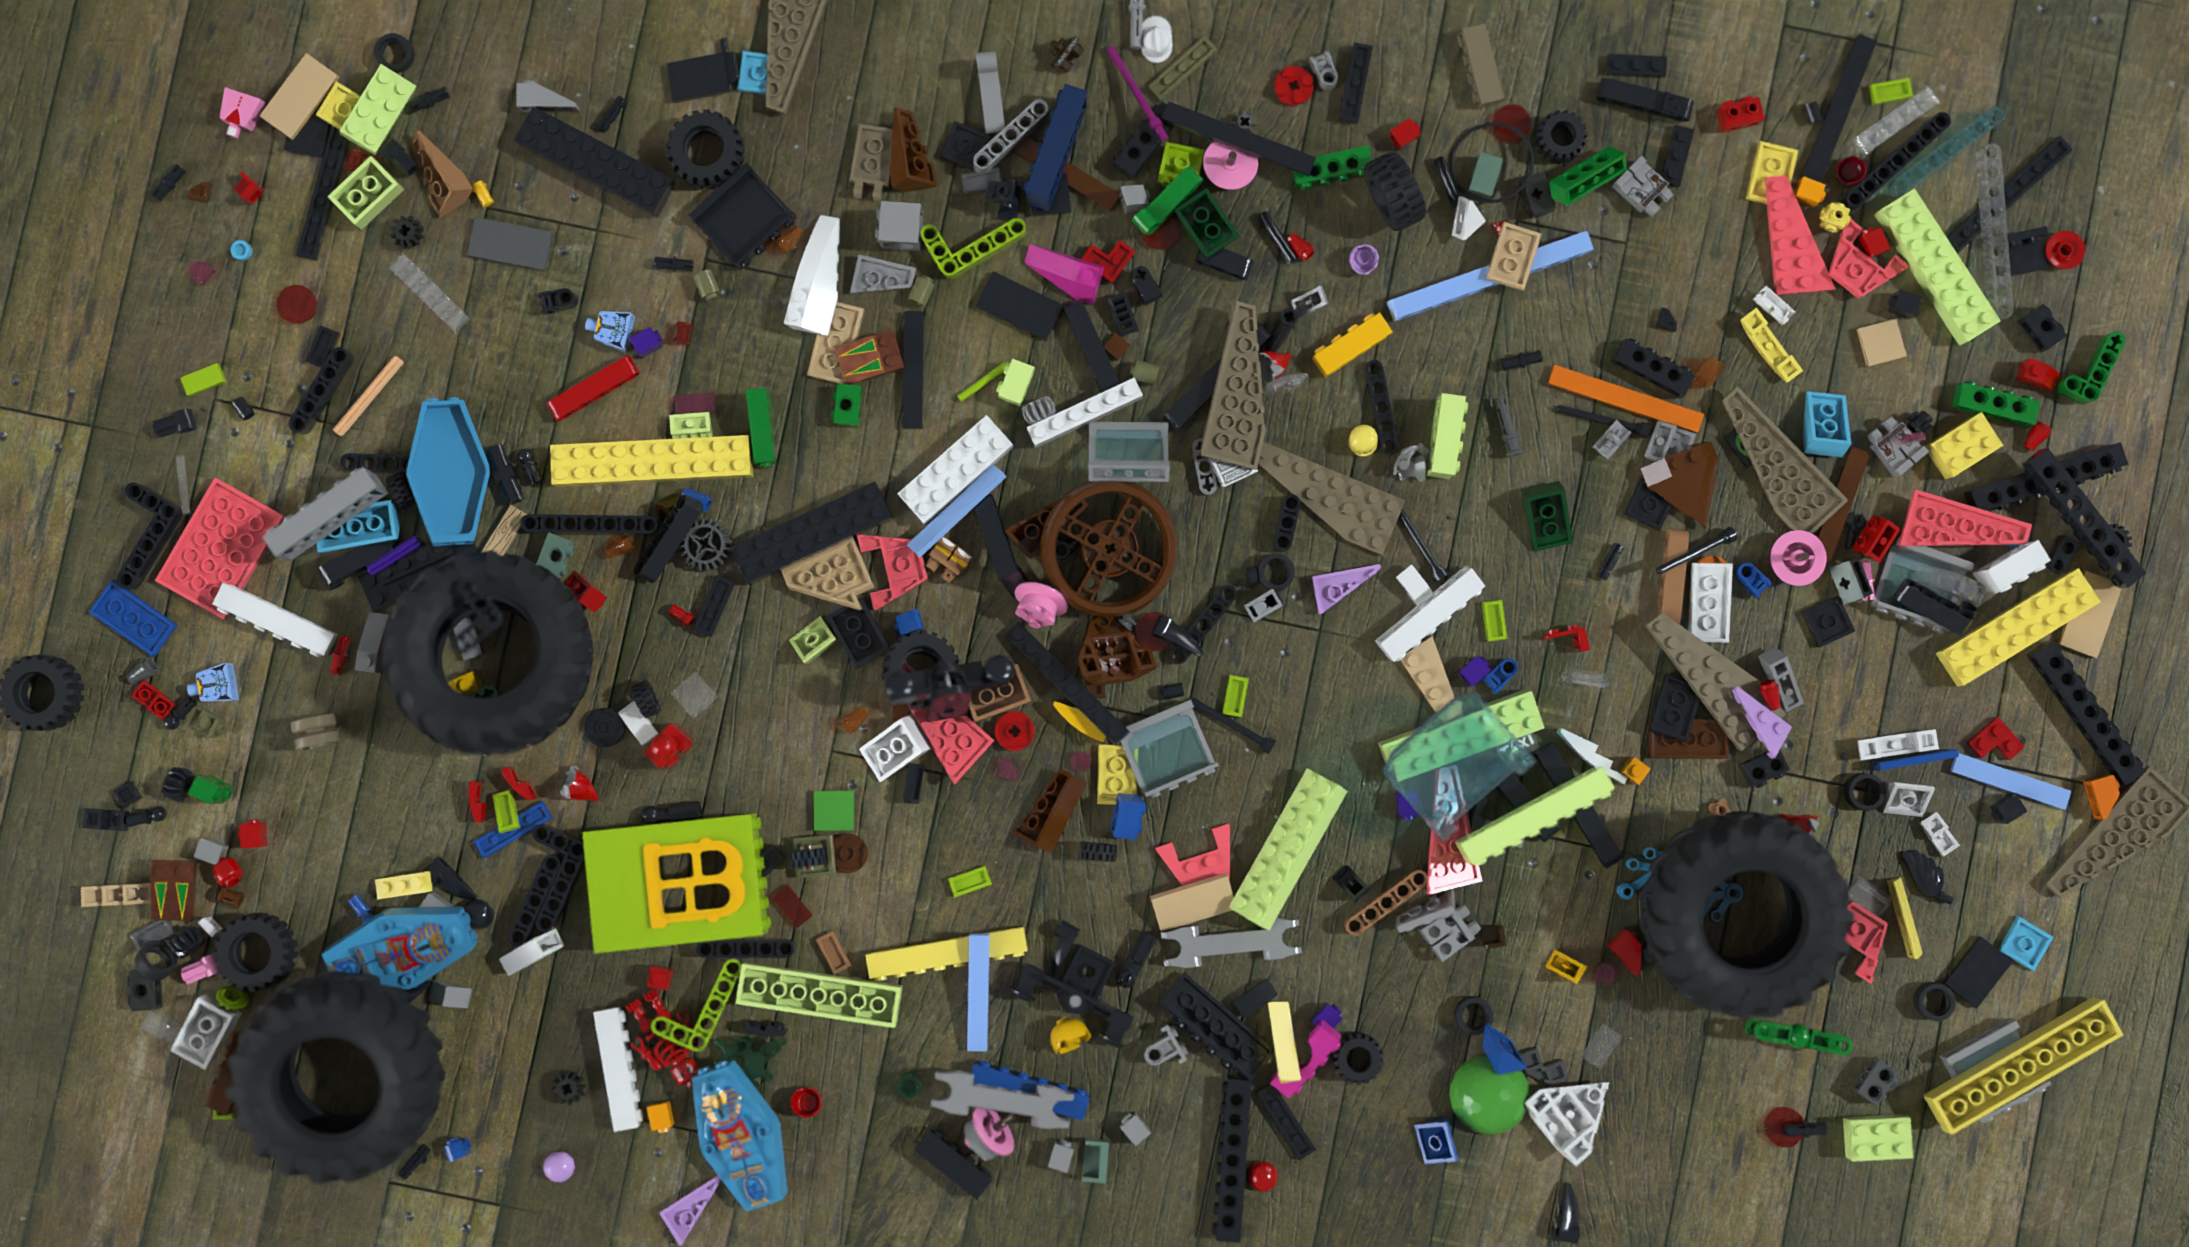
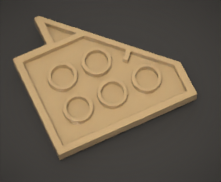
M853 537L781 570L790 590L857 610L862 609L857 595L874 588Z

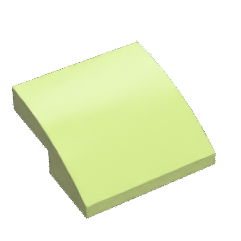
M709 412L669 415L672 439L713 437Z

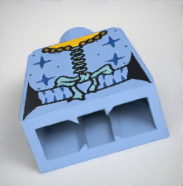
M600 311L598 320L587 318L585 329L595 331L594 339L627 353L635 316L629 312Z
M223 663L196 674L197 683L187 685L188 694L190 696L199 694L200 701H239L232 663Z

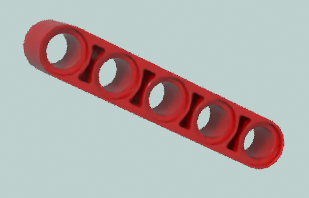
M625 356L551 399L546 405L556 422L562 421L634 379L640 372L632 358Z

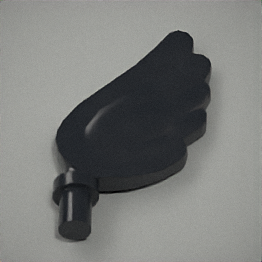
M1912 850L1911 852L1902 851L1901 857L1908 867L1917 890L1923 896L1934 897L1938 902H1945L1951 905L1953 897L1941 891L1944 884L1943 869L1936 866L1934 859L1928 858L1923 853L1920 854L1917 850Z

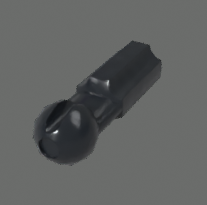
M699 801L669 804L668 808L660 809L655 806H647L641 812V819L647 825H653L659 820L665 819L676 822L702 818V807Z
M1144 930L1140 933L1122 969L1117 973V983L1123 988H1130L1135 984L1136 977L1158 939Z

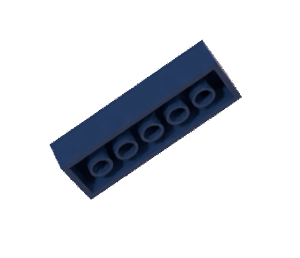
M1065 84L1063 90L1060 89L1057 94V107H1053L1051 110L1050 125H1046L1043 133L1045 137L1044 142L1039 143L1037 161L1033 160L1030 172H1032L1031 177L1026 179L1023 188L1027 205L1048 212L1088 106V91Z

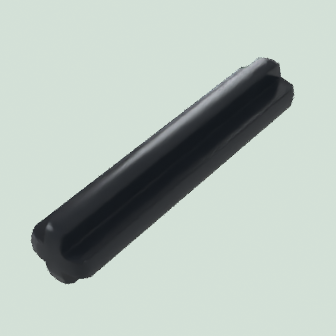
M1440 156L1434 159V165L1451 205L1456 212L1460 194L1445 158Z
M1262 212L1258 216L1259 221L1289 264L1293 263L1297 259V255L1268 212Z

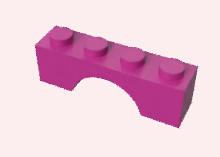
M1322 1019L1309 1035L1308 1042L1312 1048V1056L1306 1062L1298 1064L1301 1081L1281 1084L1277 1070L1272 1076L1270 1084L1288 1099L1293 1094L1297 1095L1303 1088L1302 1083L1305 1080H1311L1316 1073L1314 1070L1318 1065L1322 1067L1328 1060L1327 1055L1331 1051L1334 1053L1341 1045V1034Z

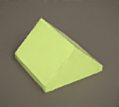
M821 616L789 639L805 664H809L839 641Z

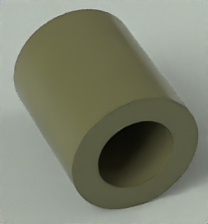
M704 270L693 276L703 300L712 301L718 298L720 290L712 270Z
M924 275L921 278L917 277L907 299L919 306L925 307L935 286L932 283L933 280Z
M1137 360L1136 364L1132 363L1129 374L1133 375L1132 378H1135L1137 381L1155 385L1160 366Z

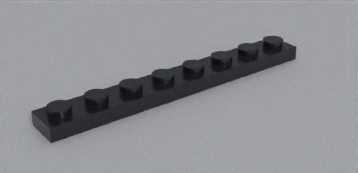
M1019 621L1005 634V637L1115 746L1130 733Z

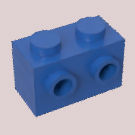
M1117 794L1110 826L1113 837L1137 840V835L1142 830L1141 817L1146 812V803H1144L1141 795Z

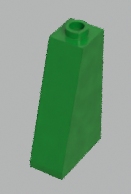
M766 388L746 389L754 463L759 465L760 468L772 467L771 464H776L771 393Z

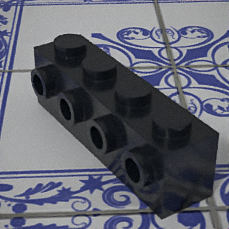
M929 1128L914 1150L977 1200L992 1182V1173L986 1167L982 1166L980 1168L975 1164L976 1160L968 1153L964 1155L960 1152V1147L955 1142L945 1140L943 1138L945 1135L940 1130Z

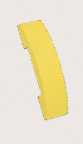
M1757 308L1740 319L1744 330L1758 352L1786 383L1803 371L1793 356L1786 353L1767 327L1768 322Z

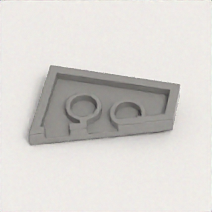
M858 255L850 293L912 288L917 268Z
M1453 889L1445 890L1446 894L1438 898L1436 895L1429 898L1430 901L1424 906L1416 905L1396 916V927L1399 933L1411 931L1417 926L1430 924L1436 919L1446 918L1455 913V893Z

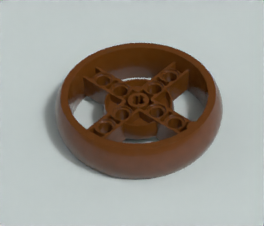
M1089 481L1066 493L1049 513L1041 535V561L1051 587L1063 595L1068 605L1092 616H1123L1136 612L1150 604L1169 583L1178 556L1176 528L1163 503L1143 486L1131 481ZM1106 493L1125 495L1114 518L1101 519L1088 526L1068 515L1076 505L1089 497ZM1144 506L1153 515L1160 530L1162 553L1159 565L1138 554V540L1132 528ZM1127 508L1133 510L1130 518H1126L1124 515ZM1077 523L1079 531L1076 534H1072L1070 528L1073 524ZM1118 525H1121L1123 533L1117 536L1114 530ZM1059 531L1080 542V554L1086 569L1075 589L1066 582L1057 563L1056 541ZM1091 533H1095L1097 539L1094 543L1090 544L1088 536ZM1112 543L1113 550L1107 551L1105 549L1106 544L1110 545ZM1129 552L1131 558L1128 562L1124 563L1122 556L1124 553ZM1102 560L1104 567L1102 570L1097 571L1095 564L1097 561ZM1147 562V570L1141 572L1139 570L1140 564ZM1131 570L1149 580V583L1142 590L1124 600L1116 602L1093 600L1105 577H1117ZM1089 578H1093L1095 582L1091 588L1086 587V580Z

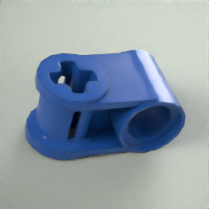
M1751 563L1737 564L1733 569L1735 579L1756 599H1759L1760 594L1772 585L1771 581ZM1743 567H1746L1748 570L1746 577L1741 573Z
M1503 659L1480 681L1482 683L1485 682L1495 695L1517 673L1518 664L1513 659ZM1506 662H1510L1513 666L1510 673H1506L1503 670V665Z

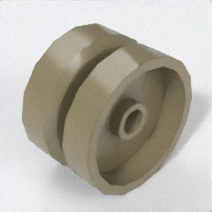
M335 714L319 715L290 722L293 734H306L294 740L295 750H313L340 742L339 731H325V729L332 728L337 724Z

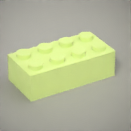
M380 64L340 129V134L373 155H376L414 94L416 85Z
M1442 393L1436 399L1430 443L1431 452L1429 453L1427 464L1428 477L1451 479L1459 472L1460 461H1457L1458 454L1462 452L1463 441H1460L1461 433L1464 434L1466 422H1463V416L1467 414L1468 402H1465L1466 396Z

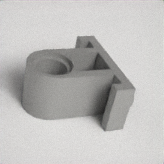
M1168 1023L1160 1026L1162 1032L1167 1031L1168 1034L1150 1043L1144 1050L1145 1059L1151 1065L1161 1064L1177 1054L1180 1055L1178 1058L1180 1064L1187 1061L1185 1055L1188 1052L1183 1043L1179 1045L1176 1040L1178 1034L1174 1026L1169 1027ZM1152 1049H1157L1160 1055L1158 1058L1152 1059L1149 1057V1052Z

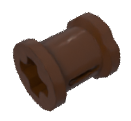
M224 886L219 892L217 900L219 903L224 902L232 905L234 909H238L243 903L245 893H238Z

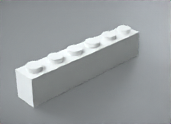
M1132 378L1028 426L1027 431L1035 448L1085 426L1089 422L1098 420L1141 400L1143 394L1135 378Z
M1464 566L1377 638L1375 642L1388 659L1393 662L1401 660L1410 648L1417 647L1421 643V639L1426 635L1429 636L1434 633L1439 624L1447 622L1452 617L1451 614L1456 610L1463 609L1467 605L1466 602L1480 595L1485 587L1484 583L1472 568Z
M222 583L213 601V605L218 607L217 610L227 615L230 612L236 615L235 619L247 623V621L255 624L254 628L263 632L267 629L273 632L272 636L280 640L286 638L292 641L291 645L300 649L303 647L310 649V654L319 658L321 655L328 656L338 636L333 631L230 583Z
M621 1006L597 1010L593 1014L614 1132L637 1128L641 1125V1121H643V1112L638 1107L640 1094L639 1090L635 1089L634 1084L637 1078L636 1072L632 1070L631 1066L633 1054L628 1049L627 1042L630 1041L628 1030H625L624 1022H626L625 1011L621 1009Z

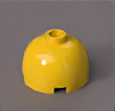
M1064 1017L1056 1022L1057 1025L1051 1031L1050 1041L1055 1054L1058 1052L1064 1054L1079 1048L1081 1041L1088 1042L1091 1034L1082 1021Z

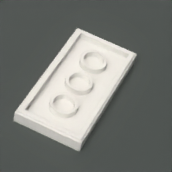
M1691 563L1688 631L1703 642L1729 643L1732 563Z

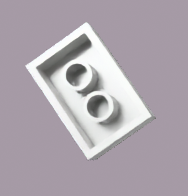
M2039 540L2012 549L1973 572V575L1984 593H2002L2012 588L2011 584L2019 583L2029 578L2028 574L2036 573L2046 568L2045 564L2051 560Z

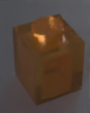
M1712 355L1708 356L1694 372L1696 375L1694 378L1695 383L1703 388L1712 386L1726 366Z

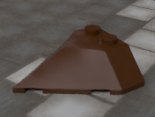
M1712 442L1694 446L1639 469L1649 490L1655 491L1669 504L1688 517L1695 519L1702 527L1707 528L1719 462Z
M1092 617L1078 658V664L1084 679L1095 686L1130 682L1155 670L1157 665L1152 651L1146 645L1143 647L1135 640L1136 637L1113 617Z

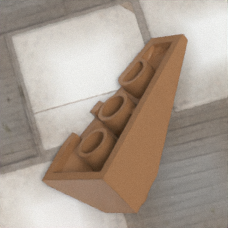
M416 131L410 146L419 167H422L424 172L422 180L424 185H428L431 194L428 196L438 216L443 217L467 202L473 188L464 173L420 131Z

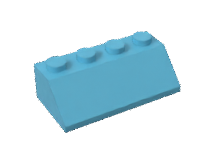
M392 500L372 504L317 543L318 553L398 539L401 525L398 504Z

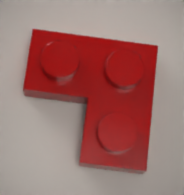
M1121 240L1118 241L1109 255L1092 244L1082 257V260L1105 266L1102 277L1113 284L1136 251Z
M1995 717L1967 742L1979 758H1983L1996 747L2007 760H2011L2025 748L1999 717Z

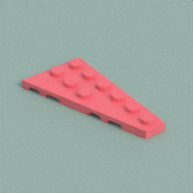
M1787 176L1766 177L1765 190L1775 294L1787 295L1835 290Z
M907 662L902 665V670L905 672L916 671ZM920 707L910 709L954 785L994 742L987 733L967 716L927 722V709L921 710Z
M1457 764L1435 768L1426 894L1482 881L1479 866L1466 863L1455 841L1471 833Z

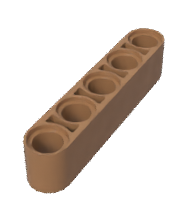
M1667 529L1662 565L1688 552L1689 531ZM1687 562L1661 574L1657 615L1664 613L1679 625L1682 614Z
M1419 869L1412 870L1350 915L1344 922L1345 930L1352 935L1361 934L1425 887L1428 875ZM1417 873H1421L1423 876V880L1419 884H1415L1413 881L1414 875ZM1401 885H1405L1407 888V892L1403 896L1397 893V889ZM1384 897L1391 899V904L1388 907L1381 905ZM1374 909V917L1367 919L1365 917L1366 910ZM1353 920H1357L1359 923V927L1355 931L1349 929V924Z

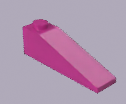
M1033 244L1029 245L1025 264L1074 299H1081L1083 302L1094 305L1105 266Z

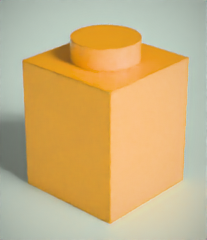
M1803 176L1798 180L1794 194L1798 202L1814 207L1818 203H1822L1826 194L1824 191L1826 185Z
M1629 757L1618 773L1627 776V780L1632 784L1639 785L1651 768L1636 757Z
M670 1100L650 1104L647 1107L651 1131L658 1130V1133L666 1132L675 1124Z

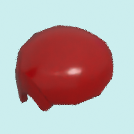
M810 1087L797 1089L790 1098V1107L793 1113L799 1117L810 1118L817 1115L821 1110L822 1097L818 1091Z
M1254 1161L1247 1167L1246 1181L1254 1190L1267 1192L1276 1186L1278 1172L1271 1163L1267 1161Z

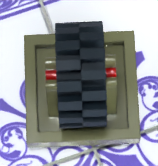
M833 835L793 838L794 851H789L790 868L796 869V878L836 875Z

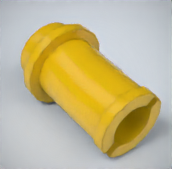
M478 181L472 185V192L476 193L482 207H487L493 204L494 200L486 188L487 184L483 183V181Z

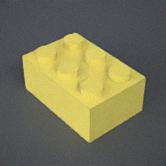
M1981 412L1966 419L1925 447L1946 480L1963 472L2002 447L2003 444Z

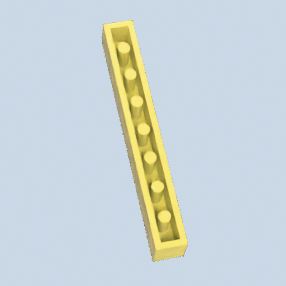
M1024 926L980 933L990 934L989 958L993 957V961L1005 959L1004 955L1012 954L1013 957L1023 956L1024 952L1028 951ZM969 936L867 953L866 961L869 979L874 978L875 981L886 980L888 975H894L895 978L904 977L906 972L914 971V974L925 973L928 968H934V971L946 969L945 966L951 964L954 967L965 966V962L969 961Z

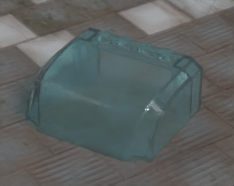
M1474 692L1452 698L1395 747L1389 755L1383 773L1434 833L1444 841L1458 829L1454 824L1455 821L1515 771L1521 775L1536 761L1480 696Z

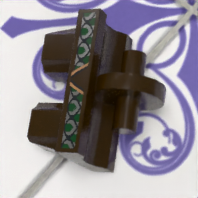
M1074 36V38L1070 37L1067 42L1062 37L1058 42L1052 40L1050 45L1053 49L1050 54L1055 59L1050 66L1053 69L1058 68L1068 73L1074 65L1067 59L1068 55L1071 53L1077 59L1084 52V48L1078 43L1080 39Z

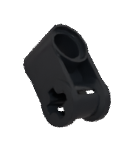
M1144 266L1136 267L1132 272V282L1142 302L1147 306L1163 297L1149 270ZM1138 272H1140V274H1145L1144 280L1136 278Z
M567 288L538 293V298H541L542 304L541 314L544 315L573 309L579 302L578 296ZM570 294L571 300L568 303H564V297Z

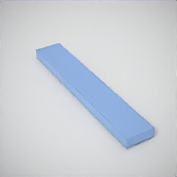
M992 465L915 536L907 546L918 557H921L1006 478V475L995 465Z
M1960 753L1959 757L1953 759L1950 769L1952 773L2062 810H2066L2071 794L2070 790Z
M969 933L967 1051H987L990 934Z

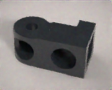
M2059 535L2057 537L2056 544L2048 556L2051 561L2045 564L2047 569L2058 575L2067 568L2081 546V543L2066 535Z

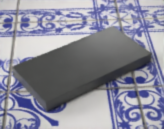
M475 217L467 255L469 257L546 271L553 232Z

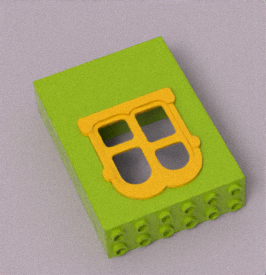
M757 813L583 832L594 953L759 936L768 933V929L771 928L770 916L767 917L766 911L769 908L768 896L765 897L764 889H767V878L761 876L762 869H765L764 857H760V849H763V839L759 837L758 829H761V819L757 817ZM718 850L722 852L727 859L725 870L718 875L704 876L702 874L700 856L702 851ZM691 853L693 877L665 881L660 879L658 862L660 856ZM721 883L729 889L730 900L724 907L708 910L696 909L694 887L696 885ZM683 887L686 893L687 910L680 913H664L662 890Z

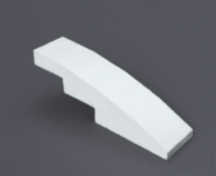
M1562 728L1557 730V733L1564 742L1591 767H1603L1610 779L1619 784H1625L1628 777L1610 769L1613 761L1595 753L1598 745Z

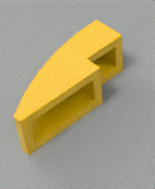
M1054 701V707L1072 726L1087 736L1104 743L1106 736L1079 709Z

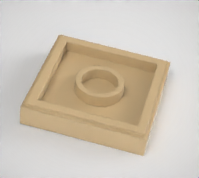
M1897 319L1857 329L1867 367L1907 357Z

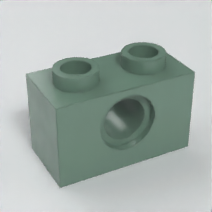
M548 532L536 565L545 567L561 579L568 570L567 562L569 557H572L575 552V542ZM556 551H559L561 557L558 561L554 562L552 556Z

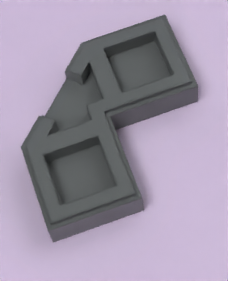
M1537 1047L1519 1053L1527 1067L1523 1070L1525 1074L1548 1085H1554L1569 1079L1562 1059L1543 1065Z

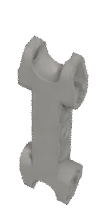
M1277 917L1270 931L1261 927V929L1199 935V926L1191 925L1180 926L1161 932L1162 939H1174L1181 945L1177 956L1163 959L1164 966L1198 967L1202 966L1201 956L1263 950L1264 960L1283 959L1302 953L1300 946H1288L1282 941V933L1290 927L1299 926V920Z
M960 1070L936 1071L935 1078L949 1083L952 1093L947 1098H932L930 1106L960 1115H968L969 1106L1029 1115L1031 1116L1030 1125L1045 1129L1069 1128V1120L1056 1116L1053 1112V1106L1058 1101L1073 1100L1074 1093L1046 1084H1036L1035 1093L973 1083L975 1074Z

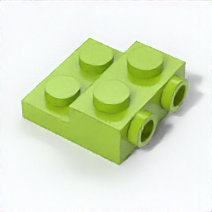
M1166 142L1158 183H1161L1166 188L1189 165L1199 175L1204 150Z

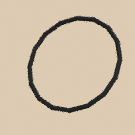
M1486 122L1471 128L1458 139L1451 153L1450 172L1456 187L1466 197L1480 203H1499L1513 198L1526 187L1534 171L1535 155L1529 139L1518 128L1503 122ZM1486 126H1503L1517 132L1526 142L1531 155L1530 171L1524 183L1512 194L1499 199H1480L1468 194L1458 183L1454 172V157L1461 142L1473 131Z

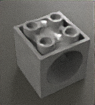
M881 201V207H877L879 226H876L875 229L877 243H880L882 249L921 251L922 238L920 231L923 225L921 204Z

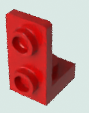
M1578 624L1566 627L1567 631L1559 632V629L1547 631L1548 635L1543 636V640L1574 633L1575 637L1572 638L1574 648L1578 649V652L1590 650L1585 627L1579 628Z

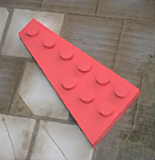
M1915 489L1912 493L1898 547L2024 545L2028 542L2032 524Z

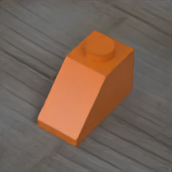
M2105 774L2083 781L2094 818L2098 820L2108 818L2120 795L2118 780L2114 775Z

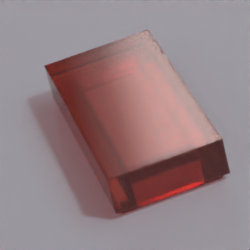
M789 884L772 897L796 928L813 916Z

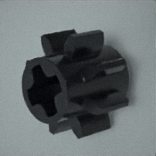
M1918 411L1913 412L1907 418L1910 421L1907 425L1909 430L1916 435L1920 433L1923 435L1927 434L1933 428L1930 424L1933 419L1925 411L1920 413Z

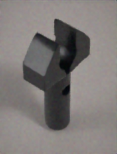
M1855 512L1847 516L1845 524L1848 525L1849 531L1845 543L1846 549H1852L1857 530L1865 528L1866 519L1863 514H1859L1856 524L1853 521Z

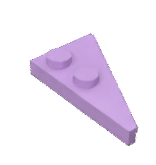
M1377 564L1313 576L1312 583L1318 614L1324 613L1378 572L1381 565Z
M1738 686L1732 689L1737 703H1741L1747 713L1745 717L1752 729L1756 731L1759 741H1763L1768 749V757L1771 759L1775 758L1792 726Z
M718 1175L660 1212L661 1217L679 1246L684 1243L721 1182V1178Z

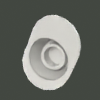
M1153 16L1146 19L1142 24V53L1151 62H1162L1172 52V32L1170 24L1166 19Z

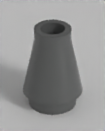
M151 658L142 659L126 675V678L131 684H135L154 676L156 671H158V666Z

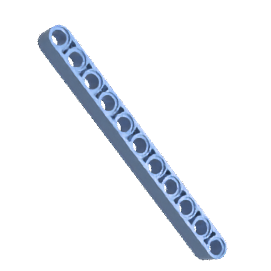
M1588 231L1537 248L1529 274L1592 252L1594 248ZM1488 265L1392 299L1387 302V306L1393 321H1398L1500 284L1486 279L1490 266Z

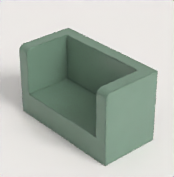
M1480 152L1476 159L1467 193L1482 199H1490L1503 159Z
M1085 1137L1082 1181L1106 1183L1109 1139Z

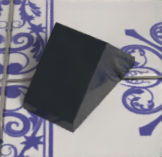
M1348 865L1332 877L1354 902H1357L1370 890Z

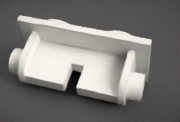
M1767 286L1753 298L1757 304L1781 325H1784L1795 313L1788 304Z

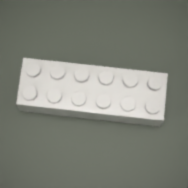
M986 415L897 494L926 525L974 483L987 469L1013 448V444Z

